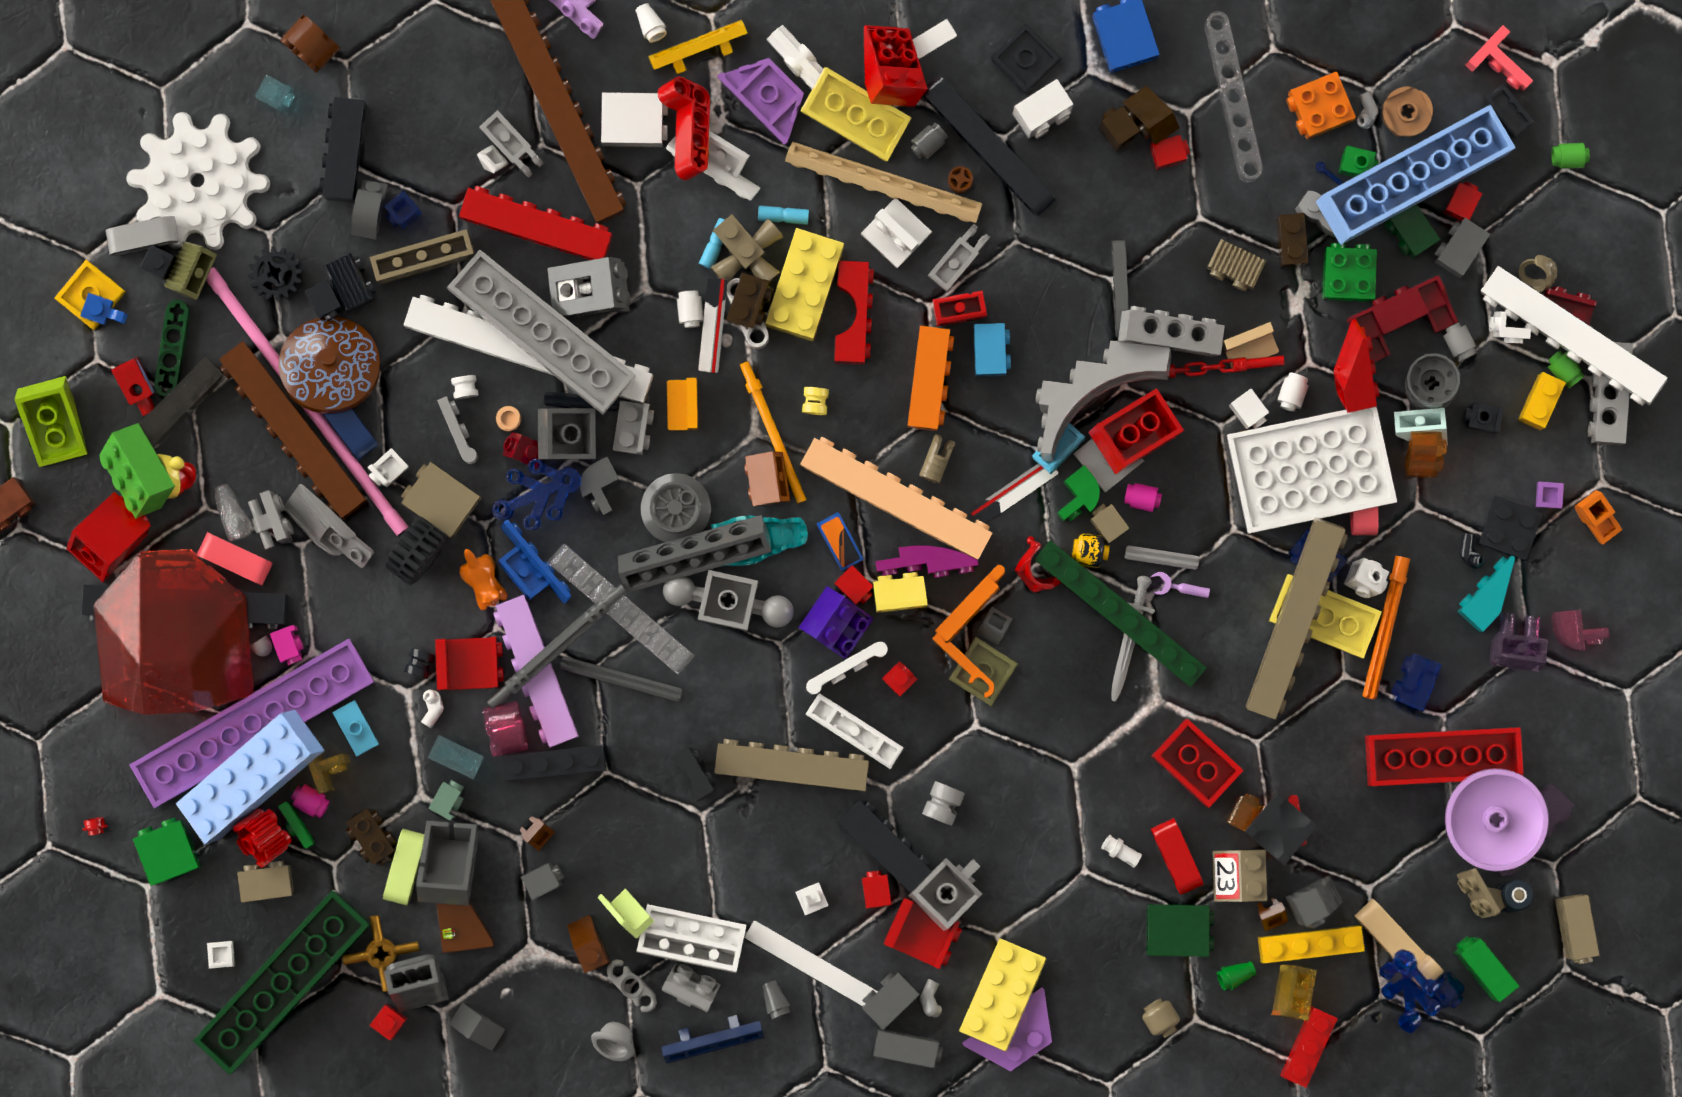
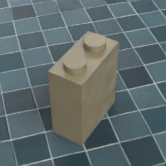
M430 462L428 466L424 464L416 474L418 478L413 486L408 485L401 495L404 499L401 503L453 539L482 498Z
M1577 894L1554 898L1565 958L1571 959L1574 963L1578 964L1593 962V957L1599 956V950L1588 895Z

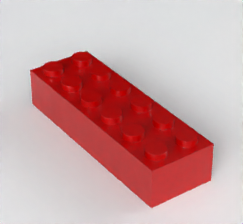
M1521 727L1365 736L1368 786L1460 782L1470 775L1486 769H1506L1524 776Z

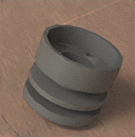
M1437 353L1425 354L1417 358L1409 368L1404 383L1405 395L1409 403L1418 410L1447 408L1454 400L1458 391L1460 374L1455 363L1447 356ZM1429 380H1432L1435 385L1432 391L1429 390L1428 385H1425L1428 384Z

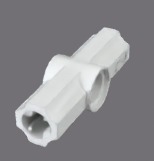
M783 25L780 26L767 38V41L783 57L787 67L797 77L800 76L813 89L823 68L816 62L817 59L804 44H800Z

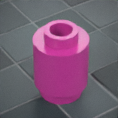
M1139 483L1134 485L1128 484L1124 504H1129L1131 508L1153 512L1154 508H1159L1162 494L1158 493L1157 487Z
M304 784L303 787L298 786L291 797L294 800V807L313 818L315 816L321 818L330 804V801L326 799V795L307 784Z

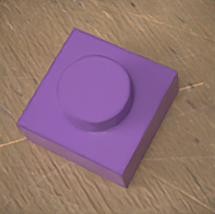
M1537 482L1536 507L1562 509L1564 483Z

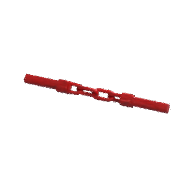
M1284 355L1246 359V357L1223 359L1219 364L1207 365L1205 362H1190L1185 364L1183 368H1176L1174 364H1171L1168 378H1176V373L1198 376L1206 374L1208 370L1216 369L1223 373L1247 371V369L1283 366L1285 365ZM1232 362V369H1223L1226 367L1223 363ZM1202 365L1201 370L1203 371L1189 372L1191 370L1189 366Z

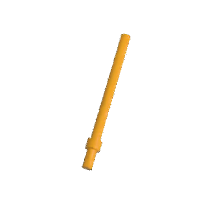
M749 361L740 364V367L747 382L745 384L747 391L753 396L775 451L783 452L787 480L797 504L804 502L807 499L761 392L763 387L760 380L756 379Z

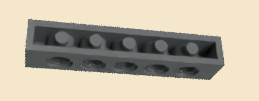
M756 516L618 556L619 576L627 591L626 593L769 553L771 552L770 535L763 516Z

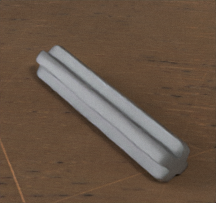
M1127 546L1125 550V558L1129 560L1194 570L1199 566V557L1195 555L1136 546Z

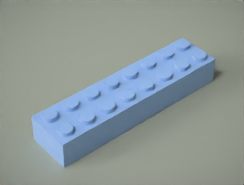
M1488 105L1326 192L1316 201V204L1338 242L1342 245L1505 157L1516 147L1492 106Z

